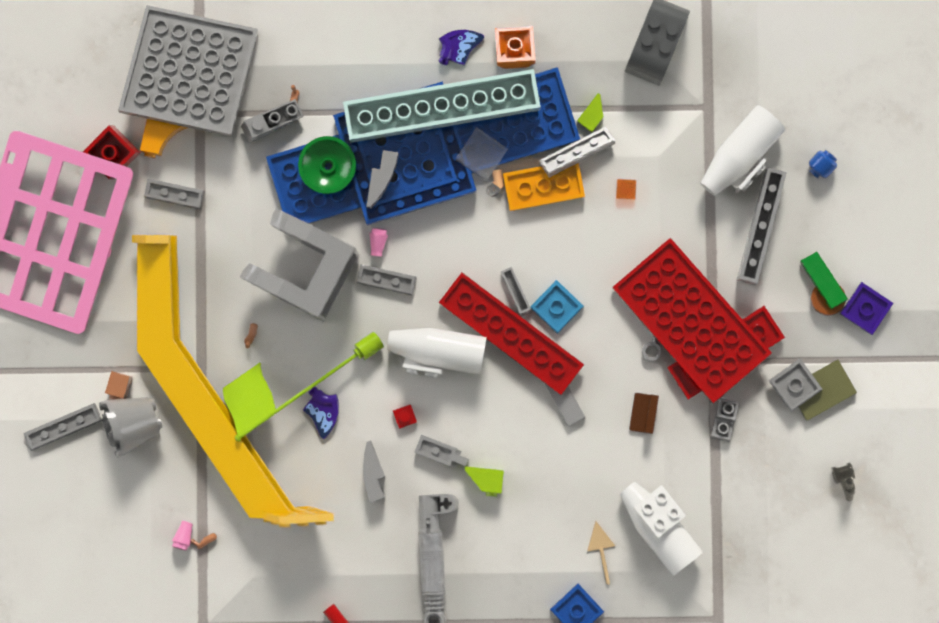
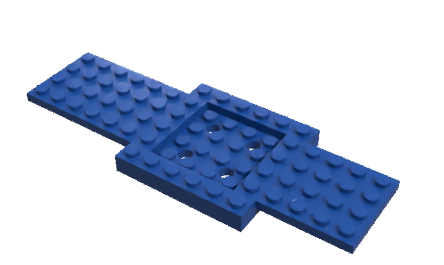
M558 67L535 74L540 111L423 130L418 135L411 132L385 137L386 143L383 146L377 145L375 143L376 139L351 143L345 111L333 115L339 134L332 137L339 138L347 143L355 155L356 171L352 181L343 190L332 194H322L310 189L302 180L298 169L299 157L306 145L267 156L266 159L282 211L310 224L362 208L366 224L369 226L476 193L477 190L472 177L473 173L581 140ZM442 81V82H439V83H436V84H432V85H429V86H426V87H432V86H438V85H444V84H443V81ZM383 150L398 152L399 157L395 173L398 175L397 180L390 182L386 191L372 209L367 208L372 168L380 169ZM432 161L434 163L433 170L426 171L423 168L424 162ZM330 163L325 165L326 170H330L332 168V164Z

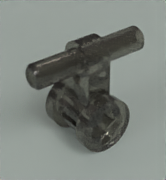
M849 462L842 467H831L835 483L841 484L846 500L852 501L855 494L853 482L855 473L852 464Z

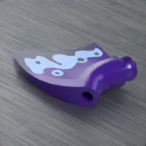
M454 30L446 33L439 38L442 45L439 63L446 66L450 60L465 65L469 53L484 39V35L471 30Z
M313 387L309 391V395L312 398L303 411L312 418L320 437L324 439L330 434L337 422L339 400L337 394L327 395L322 390H318L317 387Z

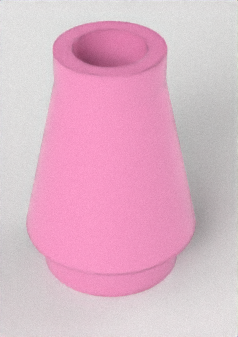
M372 228V231L369 233L370 255L382 256L388 238L387 230Z
M181 522L179 529L172 539V547L187 551L191 543L192 523Z

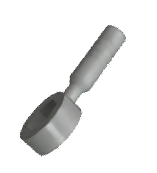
M654 335L652 342L645 344L642 348V355L648 361H655L661 355V348L657 344V339ZM648 346H655L658 351L656 357L649 358L645 353Z

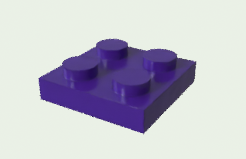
M860 282L840 312V315L870 335H873L894 303L863 282Z

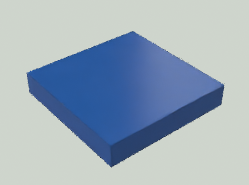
M578 583L550 608L562 623H593L604 613L602 608Z

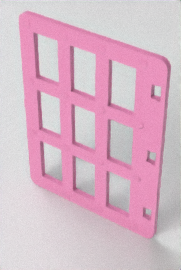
M14 131L10 134L0 165V252L3 251L21 257L10 295L0 293V308L76 334L85 331L107 259L112 252L111 246L133 179L132 169L21 131ZM10 151L16 153L13 164L7 163ZM31 151L52 157L40 196L20 189ZM64 161L84 168L73 207L52 200ZM96 172L117 179L105 217L84 211ZM16 201L36 207L25 246L5 240ZM48 211L69 218L57 257L37 250ZM81 222L101 229L90 267L69 261ZM33 262L53 268L42 307L21 300ZM65 272L86 279L74 318L53 311Z

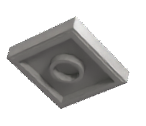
M801 358L768 380L790 412L823 390Z

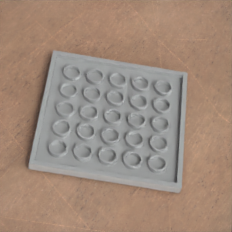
M146 5L120 101L119 113L231 137L258 29Z

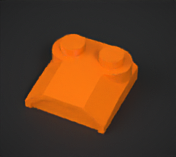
M533 26L507 29L495 28L497 66L511 69L527 68L535 64Z

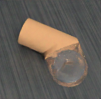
M501 169L492 171L494 181L486 188L488 196L495 197L504 188Z

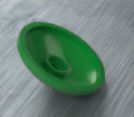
M322 136L310 141L303 148L298 161V169L302 180L310 189L322 194H332L343 190L352 181L356 171V159L352 149L343 140L332 136ZM328 163L332 164L330 170L325 169V165Z

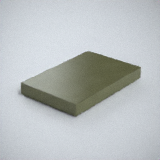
M838 359L812 373L823 390L800 405L799 409L805 420L808 421L857 393Z

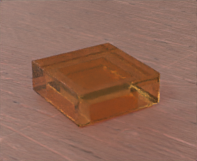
M617 179L616 199L635 200L636 180Z

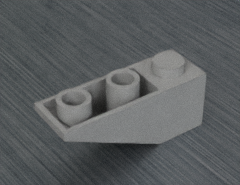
M295 99L244 120L241 128L248 143H251L304 117Z

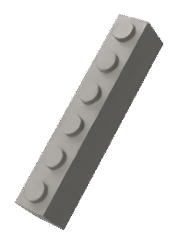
M769 167L765 170L737 281L752 285L758 284L787 172Z

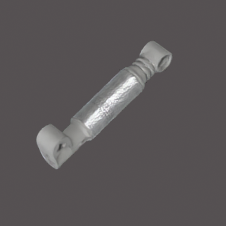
M452 494L419 496L420 531L418 532L421 592L424 600H427L425 602V605H427L425 610L428 611L425 612L424 623H431L432 616H437L440 623H446L444 611H442L444 606L441 605L444 604V601H441V599H444L443 596L446 594V584L444 580V557H442L444 556L442 530L439 527V514L452 513L458 508V499ZM438 496H440V502H446L448 498V501H452V505L448 509L447 506H441V512H439Z

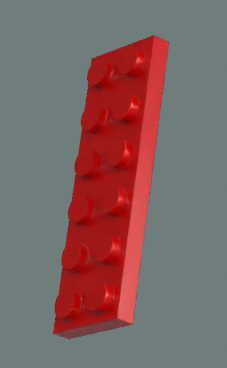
M762 306L743 319L767 348L785 338L765 306ZM677 362L667 367L687 400L701 392V389Z

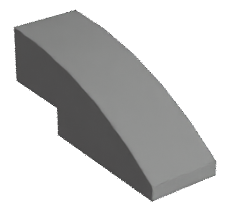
M383 150L380 169L372 168L367 208L372 209L389 186L397 166L398 152Z
M368 441L364 452L363 471L369 502L372 503L385 497L378 480L385 477L372 441Z

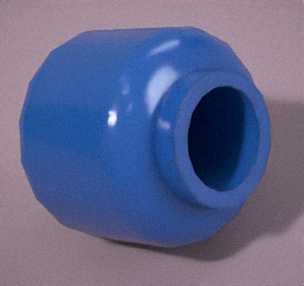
M827 150L818 151L809 161V166L812 168L810 173L816 178L820 176L828 178L837 168V158Z

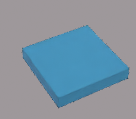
M555 280L530 308L558 334L584 306L564 286Z

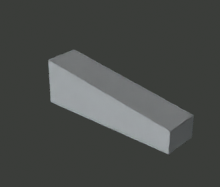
M512 267L501 271L520 316L523 317L532 313Z

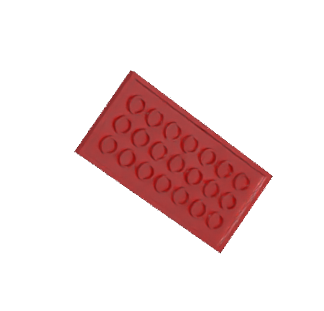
M671 238L612 287L713 404L772 354Z

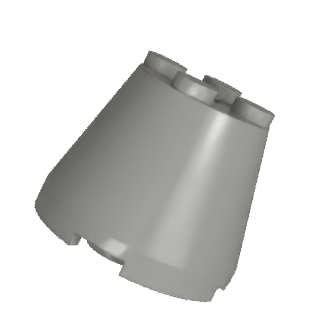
M148 397L112 399L99 402L100 410H104L102 421L109 443L112 447H116L117 450L114 452L116 457L126 455L158 435L159 430L163 428L160 418H156L154 410L157 409L153 399L149 400Z

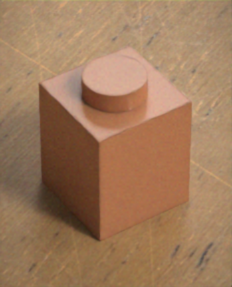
M111 371L105 393L110 395V399H126L133 377Z

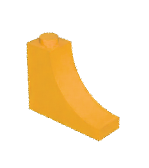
M147 119L140 151L145 153V157L155 159L156 156H162L168 141L178 132L188 127Z

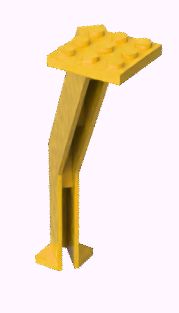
M132 235V243H137V352L249 518L263 519V522H271L272 525H279V527H291V524L309 526V523L326 525L327 521H334V513L312 506L294 507L246 435L240 439V442L235 440L237 431L231 413L180 339L177 235Z

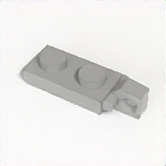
M424 435L420 436L414 452L453 467L457 463L467 466L469 459L460 456L461 451L457 450V448Z

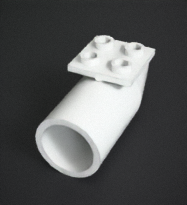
M756 105L718 148L700 183L702 187L713 196H716L730 185L736 189L734 192L738 193L740 190L744 192L753 183L751 178L753 176L757 178L766 168L763 164L767 160L764 158L761 160V158L784 133L785 128L782 123L769 111Z
M435 328L392 330L389 332L387 350L405 357L403 368L407 369L406 372L418 375L420 371L426 372L425 375L428 377L437 378V375H442V369L480 375L487 337Z
M634 482L620 493L636 530L672 576L703 553L679 522L686 515L662 485L650 494Z

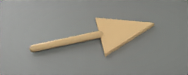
M595 521L587 552L600 550L606 584L609 585L610 580L603 548L615 545L597 521Z

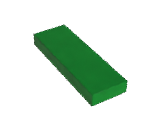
M818 252L800 261L830 310L848 300Z

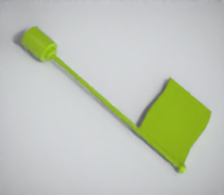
M371 332L354 344V355L277 409L273 395L263 377L261 363L249 369L223 388L224 400L234 419L237 431L235 440L240 442L242 437L356 357L366 360L384 347L381 339L375 332Z

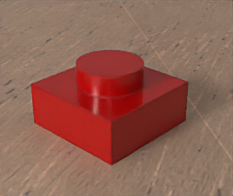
M411 404L393 410L399 429L417 423Z

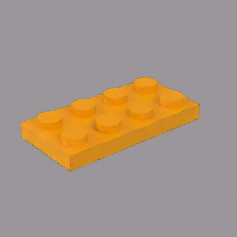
M579 163L551 177L547 176L541 166L503 173L510 211L585 197Z

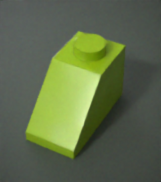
M465 466L467 474L482 492H486V496L497 497L498 493L502 494L504 470Z

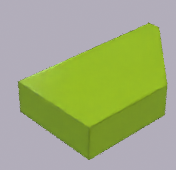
M597 93L577 120L579 124L591 133L604 117L601 95Z

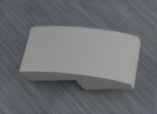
M720 398L710 438L730 442L739 402Z

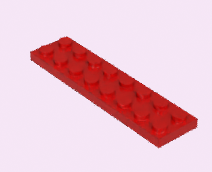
M462 272L439 301L440 305L480 335L487 337L486 339L560 395L563 394L584 366L577 358Z

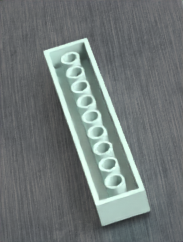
M534 69L343 102L351 143L540 111Z

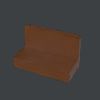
M634 394L629 430L653 434L659 399L658 395Z

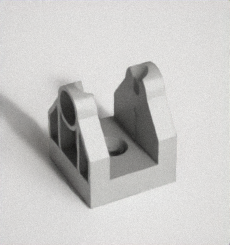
M275 209L270 222L272 227L323 254V259L306 290L251 263L242 271L240 278L324 322L359 253L355 247L279 209Z

